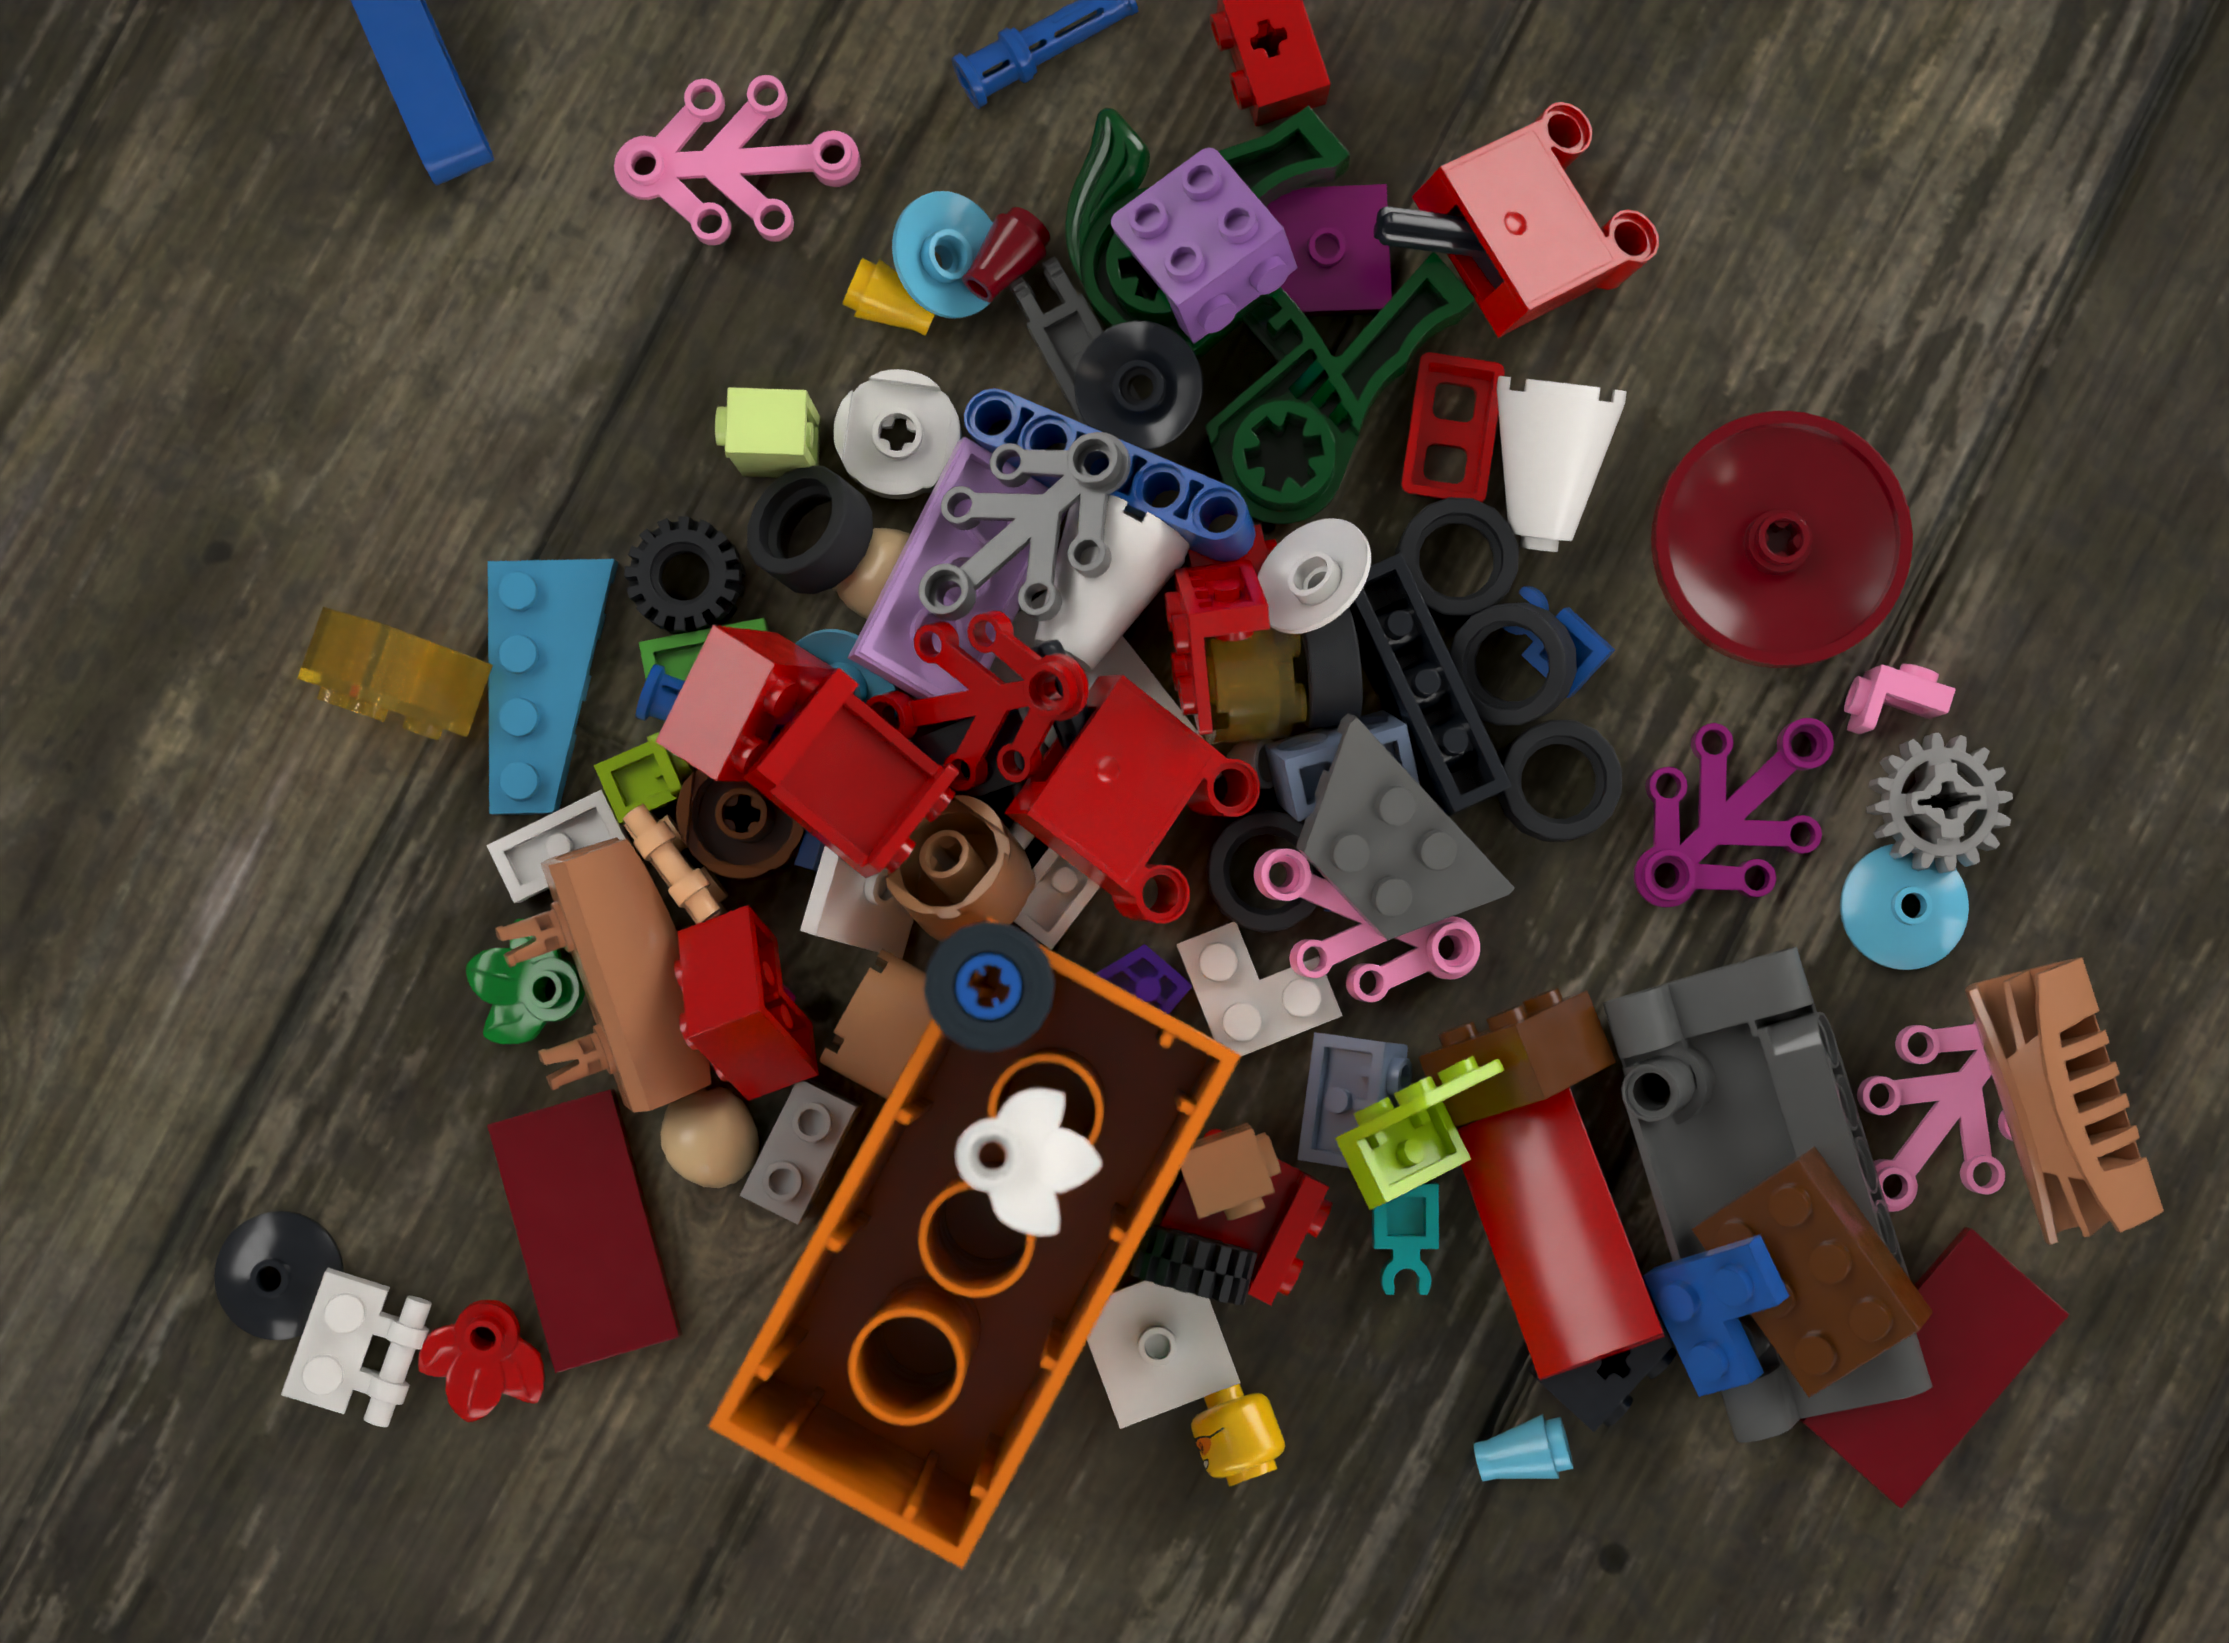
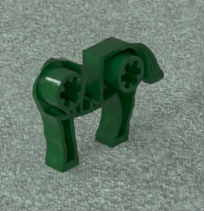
M1309 106L1264 136L1218 151L1265 207L1291 191L1320 183L1335 182L1349 170L1350 153ZM1104 108L1097 115L1089 152L1070 193L1065 221V238L1069 258L1084 286L1094 312L1108 328L1129 321H1149L1161 324L1181 336L1191 347L1198 360L1243 322L1278 363L1205 425L1207 437L1223 483L1231 486L1241 494L1251 517L1256 520L1271 524H1292L1315 516L1326 508L1337 494L1365 418L1378 396L1391 382L1404 373L1412 357L1427 340L1447 327L1457 324L1472 311L1475 298L1435 252H1432L1343 354L1338 357L1330 354L1308 318L1281 287L1269 294L1260 295L1238 311L1226 327L1217 332L1208 333L1193 344L1179 327L1166 295L1117 237L1111 226V218L1118 210L1150 188L1138 189L1148 171L1150 152L1145 142L1118 111L1113 108Z

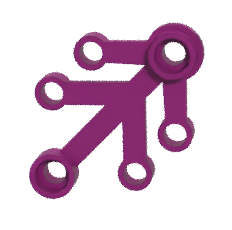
M1801 718L1787 724L1778 735V751L1727 800L1726 765L1727 756L1733 748L1732 734L1725 726L1718 723H1710L1697 729L1691 738V749L1693 754L1699 759L1698 827L1681 844L1679 801L1684 798L1688 788L1685 775L1677 768L1662 767L1652 772L1646 780L1645 789L1647 796L1654 803L1653 847L1641 854L1634 867V884L1641 897L1648 903L1658 907H1674L1686 902L1696 889L1737 890L1740 894L1749 898L1762 897L1769 894L1776 884V873L1771 864L1765 860H1747L1738 867L1698 863L1717 845L1783 847L1792 854L1809 853L1818 847L1822 839V830L1819 823L1810 816L1799 815L1791 817L1786 821L1744 819L1794 771H1805L1819 767L1829 759L1834 746L1833 736L1829 728L1823 722L1814 718ZM1708 731L1715 732L1722 740V748L1716 755L1707 753L1702 747V737ZM1796 734L1805 735L1811 742V751L1807 757L1796 755L1792 749V739ZM1661 775L1671 776L1677 784L1676 793L1671 798L1662 797L1656 789L1657 779ZM1796 823L1804 824L1809 829L1810 840L1804 847L1797 846L1791 840L1790 831ZM1660 864L1671 866L1675 872V881L1669 888H1663L1655 881L1654 873ZM1752 866L1761 869L1765 876L1764 885L1757 891L1749 888L1744 879L1746 871Z

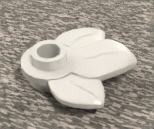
M1039 1088L1017 1093L1007 1101L996 1119H984L971 1125L962 1134L956 1148V1163L964 1180L978 1190L989 1192L995 1213L1002 1222L1011 1228L1028 1234L1040 1236L1057 1234L1059 1232L1060 1215L1055 1193L1065 1192L1091 1178L1102 1166L1101 1158L1085 1138L1071 1130L1058 1127L1063 1117L1065 1096L1062 1092ZM996 1141L1004 1146L1007 1158L1001 1167L992 1169L981 1163L979 1149L984 1143Z

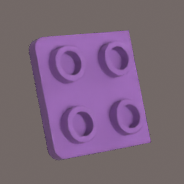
M1205 148L1118 210L1111 218V226L1115 234L1166 295L1179 327L1193 344L1208 333H1214L1226 327L1238 311L1260 295H1266L1278 289L1285 282L1288 275L1297 269L1282 225L1220 153L1213 148Z

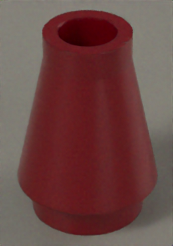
M1012 207L1007 214H998L971 267L962 278L965 286L979 299L985 302H992L1003 289L1046 257L1045 247L1051 238L1045 225L1032 213L1020 207Z

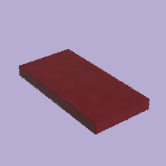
M615 1089L605 1090L488 1124V1131L555 1373L672 1340L683 1335Z
M1964 1227L1914 1285L1933 1311L1922 1328L1916 1332L1932 1382V1388L1908 1398L1800 1419L1803 1424L1900 1509L1904 1507L2070 1315L1969 1227Z

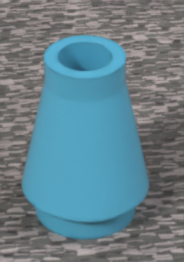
M1544 1414L1488 1440L1474 1443L1475 1457L1483 1482L1493 1479H1559L1560 1471L1574 1468L1561 1417L1546 1420Z

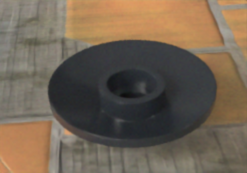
M1149 321L1124 322L1102 332L1086 348L1076 370L1075 398L1079 412L1087 426L1112 434L1118 439L1146 451L1157 449L1178 438L1194 420L1203 394L1201 367L1188 343L1173 330ZM1140 376L1149 377L1153 383L1151 395L1144 400L1135 399L1130 390L1134 379Z
M273 1211L257 1215L239 1225L228 1236L219 1251L214 1274L218 1300L232 1322L253 1336L268 1340H286L301 1336L327 1268L344 1272L341 1253L329 1232L318 1222L305 1215L290 1211ZM268 1266L277 1268L281 1274V1284L276 1290L268 1288L263 1282V1272Z

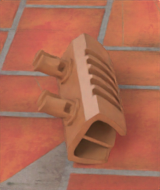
M615 837L549 858L540 863L554 901L550 904L551 910L504 927H496L495 930L497 938L501 941L532 936L531 940L503 954L509 968L516 966L517 963L565 947L567 952L572 953L596 1025L593 1026L592 1034L547 1050L538 1051L540 1061L544 1065L574 1060L546 1076L552 1091L559 1089V1086L607 1069L610 1075H614L624 1106L634 1113L654 1110L711 1085L709 1060L698 1049L692 1050L687 1045L679 1025V1016L685 1012L683 991L678 984L674 970L675 961L680 959L678 933L651 875L629 840H619Z
M2083 958L2059 961L1994 977L1967 986L1965 988L1967 999L2044 1241L2048 1245L2057 1243V1233L2074 1227H2080L2083 1236L2088 1237L2109 1221L2116 1231L2122 1232L2162 1213L2164 1210L2147 1157L2140 1156L2136 1140L2140 1138L2137 1126L2130 1125L2125 1110L2130 1106L2126 1093L2120 1094L2115 1077L2120 1074L2116 1062H2110L2105 1045L2110 1042L2106 1030L2100 1031L2095 1016L2099 1008Z

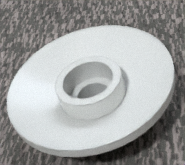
M1336 518L1313 521L1291 532L1271 551L1257 577L1268 602L1269 620L1272 628L1289 634L1313 631L1336 619L1354 602L1367 580L1371 566L1370 545L1365 535L1355 525L1346 520Z

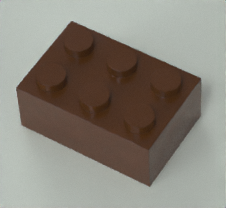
M1815 1146L1709 1215L1691 1229L1706 1251L1761 1235L1789 1297L1778 1306L1751 1313V1316L1809 1398L1919 1331L1933 1313Z

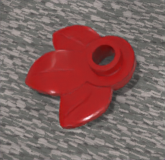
M479 1300L469 1304L463 1309L454 1324L435 1328L424 1340L422 1349L419 1352L418 1370L429 1376L446 1377L445 1391L449 1405L466 1422H474L488 1415L499 1403L502 1394L535 1404L538 1403L544 1390L545 1372L540 1352L520 1337V1325L515 1313L508 1305L498 1300ZM476 1328H489L495 1335V1341H487L481 1338L476 1333Z

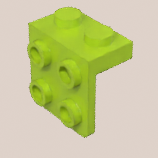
M1471 1056L1437 1073L1443 1084L1438 1088L1432 1077L1429 1076L1394 1093L1400 1106L1394 1108L1390 1098L1387 1097L1353 1114L1359 1126L1335 1137V1140L1370 1210L1471 1160L1442 1100L1504 1071L1499 1058L1479 1067L1474 1056Z

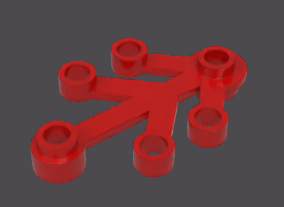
M997 610L978 614L971 619L967 630L969 641L979 652H993L1024 680L1005 683L959 647L958 634L949 623L938 621L920 627L914 637V648L920 659L930 664L936 663L969 690L916 700L901 691H890L870 698L865 704L907 739H910L916 733L918 726L976 716L957 752L949 755L944 762V765L950 762L960 771L949 785L957 791H966L977 787L986 780L988 764L985 757L1009 712L1012 709L1029 707V711L1014 742L1004 745L999 750L997 767L1001 775L1011 782H1020L1037 775L1042 767L1040 747L1054 721H1064L1076 716L1082 711L1087 702L1089 687L1082 667L1073 658L1064 654L1055 653L1040 657L1013 636L1011 620L1006 614ZM987 621L995 629L996 637L994 642L986 635L985 626ZM933 633H936L940 638V652L932 644ZM1056 676L1062 684L1063 696L1055 688ZM894 709L898 714L899 723L896 721L894 717ZM1015 751H1018L1024 758V770L1018 768L1015 763ZM962 760L965 761L970 768L969 779H967L961 771Z

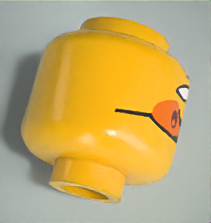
M1240 1384L1205 1396L1204 1400L1208 1409L1194 1417L1191 1429L1208 1474L1214 1478L1226 1477L1230 1487L1276 1470L1277 1466L1274 1459L1283 1453L1285 1441L1267 1396L1261 1393H1252L1244 1396Z

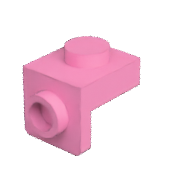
M1883 664L1865 671L1864 677L1857 676L1850 686L1844 705V711L1851 714L1847 731L1862 734L1874 730L1883 704L1927 719L1947 714L1956 689L1937 683L1939 674L1921 666L1901 664L1898 670Z

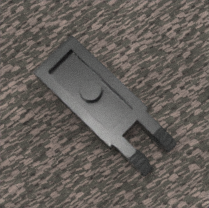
M1054 256L1043 262L1042 265L1044 276L1052 290H1055L1062 302L1060 306L1043 314L1036 302L1032 288L1021 276L1012 282L1009 287L1024 317L1028 321L1027 330L1078 422L1087 425L1079 412L1075 398V375L1079 361L1086 348L1103 330L1083 294L1077 295L1062 266ZM1131 384L1130 390L1132 396L1137 400H1141L1135 388Z

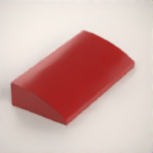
M1570 1087L1545 1100L1482 1118L1458 1129L1457 1131L1471 1157V1160L1461 1164L1539 1380L1665 1337Z

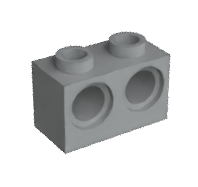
M813 1078L795 1083L740 1196L797 1225L808 1217L863 1103Z

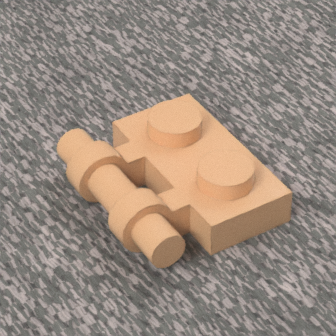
M642 804L624 816L623 821L626 824L623 826L635 840L633 845L644 860L652 863L669 886L668 893L679 907L685 908L696 924L727 913L720 903L728 897L727 892L706 867L695 869L683 852L687 846L679 834L677 824L669 815L659 820L654 813L649 812L646 806Z

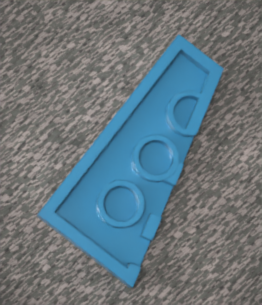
M615 559L488 561L489 814H552L560 808L577 738L575 730L582 701L586 700L591 676H589L594 651L597 639L600 640L606 617L604 610L610 585L614 584L619 563Z

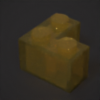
M323 607L297 679L319 686L320 690L316 698L318 700L385 722L387 713L390 710L406 716L402 725L403 729L439 741L443 729L465 737L468 736L493 665L391 626Z

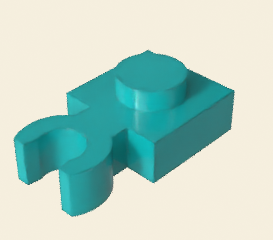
M1426 1182L1372 1209V1247L1374 1249H1391V1258L1385 1262L1380 1272L1381 1287L1386 1295H1394V1278L1402 1269L1415 1271L1417 1275L1416 1288L1420 1295H1427L1429 1293L1431 1275L1427 1266L1420 1260V1249H1439V1184L1436 1182Z

